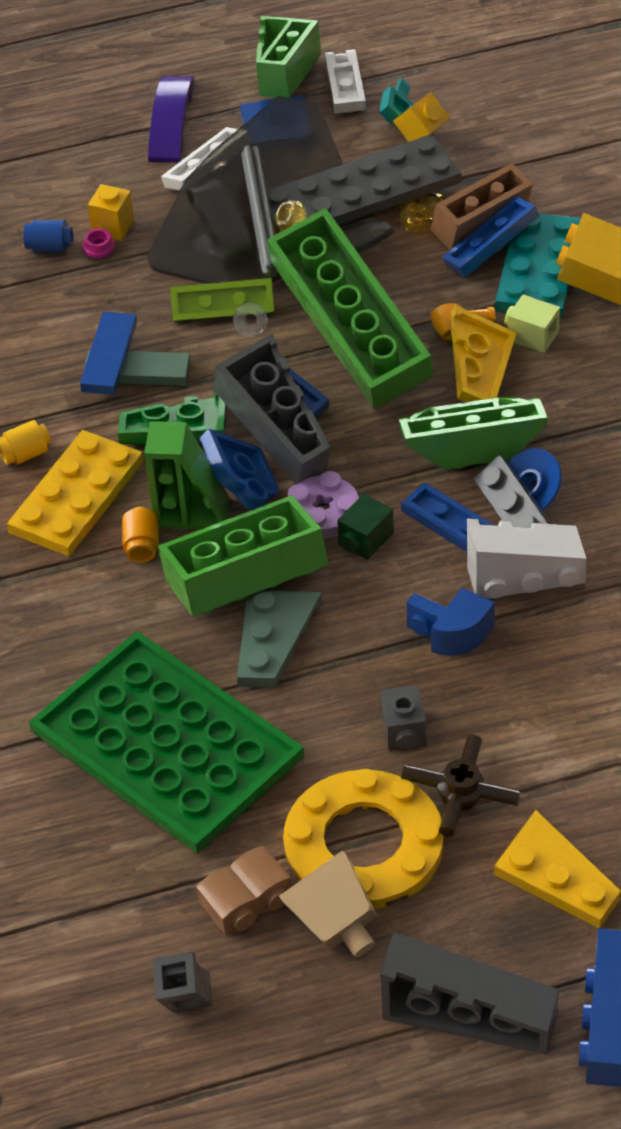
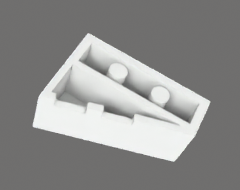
M467 518V569L474 593L487 599H496L502 596L527 592L533 593L539 590L570 587L586 583L587 558L576 526L533 523L531 528L513 527L511 521H500L498 526L480 525L478 519Z

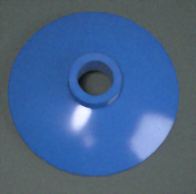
M533 448L522 451L515 455L509 463L544 511L554 501L559 492L562 482L560 464L546 450Z

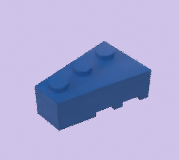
M598 928L595 968H587L585 993L593 994L592 1004L584 1003L582 1029L590 1030L589 1041H580L579 1066L587 1067L586 1084L621 1087V930Z

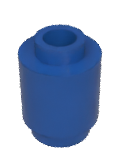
M33 220L32 223H26L24 226L25 249H32L34 253H66L68 246L73 245V228L68 227L66 220Z

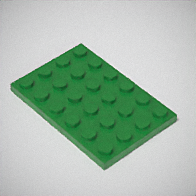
M139 631L134 632L29 721L31 732L196 854L305 756L304 747Z

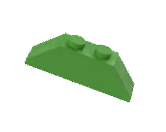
M498 397L427 408L413 414L410 418L400 419L399 423L405 444L442 469H462L470 465L490 463L499 454L507 460L512 459L548 424V417L540 399L531 398L527 401L520 398Z

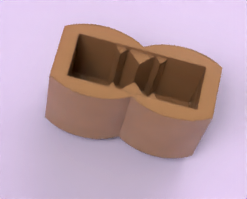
M259 846L240 856L230 866L221 868L207 876L196 886L200 905L225 935H230L236 931L242 932L253 925L259 914L281 909L285 903L279 896L291 888L292 883L290 876L264 846Z

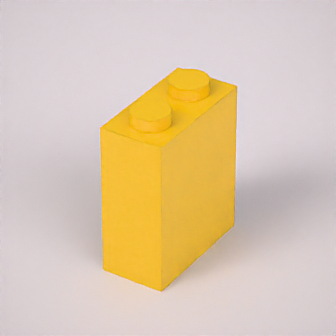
M583 213L578 225L571 224L564 242L569 243L570 246L563 245L557 258L556 264L561 266L557 280L621 305V227Z

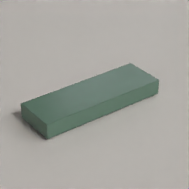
M90 350L87 351L84 369L90 354ZM128 351L119 384L186 386L190 367V354Z

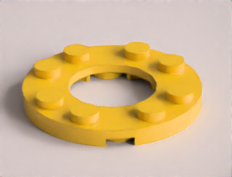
M361 769L329 776L311 786L297 799L285 821L283 834L285 858L296 875L297 882L334 857L327 849L324 840L326 828L331 824L333 818L337 815L348 814L354 808L362 806L363 809L373 807L389 813V816L399 823L403 833L401 846L391 858L378 865L368 867L354 866L373 908L387 907L386 902L399 899L405 895L410 898L420 891L437 871L444 848V836L439 833L442 821L441 816L431 798L414 783L388 772Z

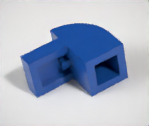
M464 588L460 589L447 607L416 593L406 602L407 627L413 629L419 635L430 637L431 652L440 655H461L474 650L484 641L495 626V602Z

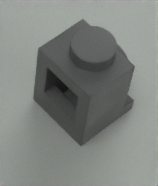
M189 952L153 959L155 996L159 1003L173 1013L212 1006L210 973L196 963L195 953Z

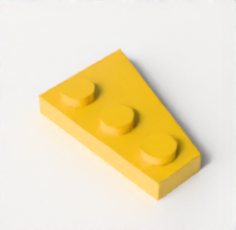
M454 305L450 311L457 399L463 402L497 398L517 333Z
M537 810L534 811L494 865L495 876L597 928L602 927L620 901L621 890Z

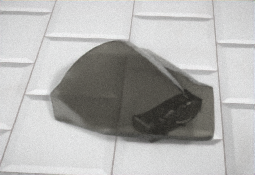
M277 96L216 147L186 178L148 253L149 266L157 272L203 284L271 278L273 283L281 279L280 274L272 277L271 275L265 276L262 273L241 153L246 145L260 148L267 190L343 165L319 105ZM374 214L338 225L358 253L370 249L394 233L393 228L386 221L380 220Z

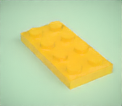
M82 430L7 522L8 533L70 557L144 462L143 452Z

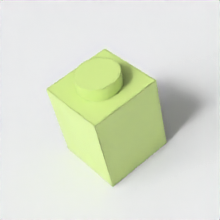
M522 295L516 305L510 306L507 310L504 324L507 326V329L517 333L514 343L545 353L559 333L560 307Z

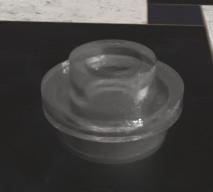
M245 303L235 311L233 323L240 334L254 337L261 334L266 328L267 314L260 305ZM251 313L256 317V323L253 326H249L246 322L247 316Z

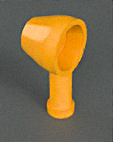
M456 303L443 304L435 308L430 315L434 329L447 342H452L450 311L454 305L463 308ZM494 307L468 310L494 323L496 321Z

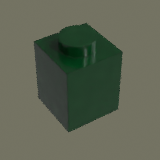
M363 493L337 520L339 545L346 551L356 553L368 560L394 534L393 509Z

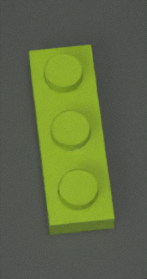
M271 278L170 287L173 321L274 312Z

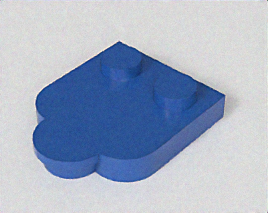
M209 428L200 437L206 457L211 463L218 481L227 490L235 493L238 500L245 507L254 510L265 506L278 493V485L261 447Z

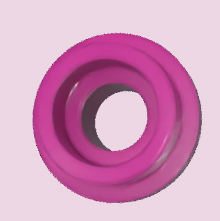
M97 228L90 230L86 233L85 239L82 242L83 252L91 258H105L115 250V240L105 229Z

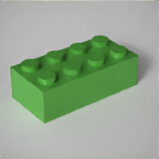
M293 495L158 545L166 582L192 617L210 613L215 608L233 601L244 600L249 595L267 588H275L285 581L301 575L311 574L315 570L328 565L322 529Z

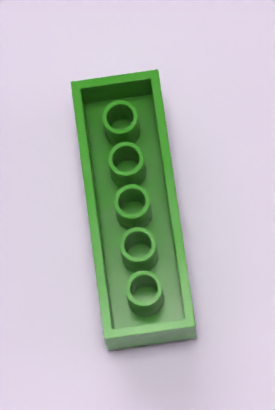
M326 208L267 239L272 264L374 410L434 377L431 354Z

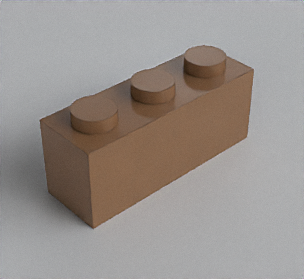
M511 163L436 204L431 231L451 250L515 196L529 202L533 184Z

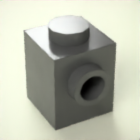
M414 685L380 690L381 717L388 750L411 749L416 746L427 745L426 718L419 686Z

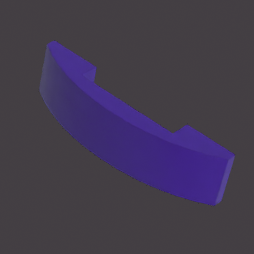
M194 76L161 77L152 110L148 162H180L184 143L183 128L188 101H191L195 82Z

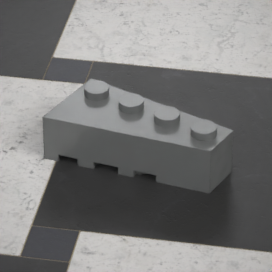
M270 334L215 366L214 391L292 481L298 484L307 478L319 476L327 471L330 445L313 412L309 411L300 386L295 384L289 372L290 367L285 357L281 356L273 334Z
M393 932L380 973L383 1020L532 1052L548 1053L558 1014L559 989Z

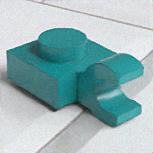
M401 77L398 79V84L395 88L389 86L382 93L379 111L386 121L394 125L393 120L414 105L407 99L411 85Z

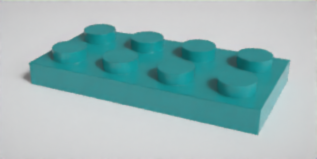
M539 213L540 216L527 229L517 234L509 242L495 300V311L507 312L510 306L516 305L522 295H526L559 306L560 318H563L570 285L557 280L561 266L557 265L556 261L562 246H570L569 243L564 241L571 224L578 225L581 218Z

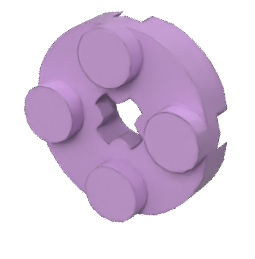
M327 471L321 474V476L307 478L291 486L288 490V497L293 495L321 527L323 538L338 536L337 520L359 499L355 488L347 481L342 480L341 476L334 471ZM319 504H329V509L324 510V508L316 506Z

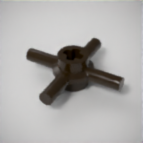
M472 734L467 737L461 759L449 762L442 772L404 764L401 779L437 788L439 795L446 805L439 833L446 837L454 835L461 811L471 809L480 798L518 806L521 791L485 783L476 765L482 744L481 737Z

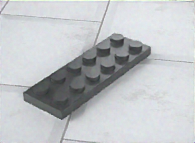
M430 134L268 190L274 229L278 234L324 208L328 210L336 223L341 225L461 183L462 173L435 137Z

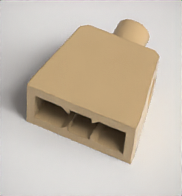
M343 850L279 896L285 905L330 950L345 942L354 957H360L375 945L374 940L364 927L375 920L377 914L353 863Z

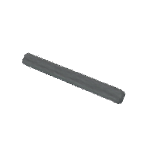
M246 145L241 156L261 269L265 276L271 275L275 277L279 273L271 262L267 239L276 234L261 152L257 146L251 147Z

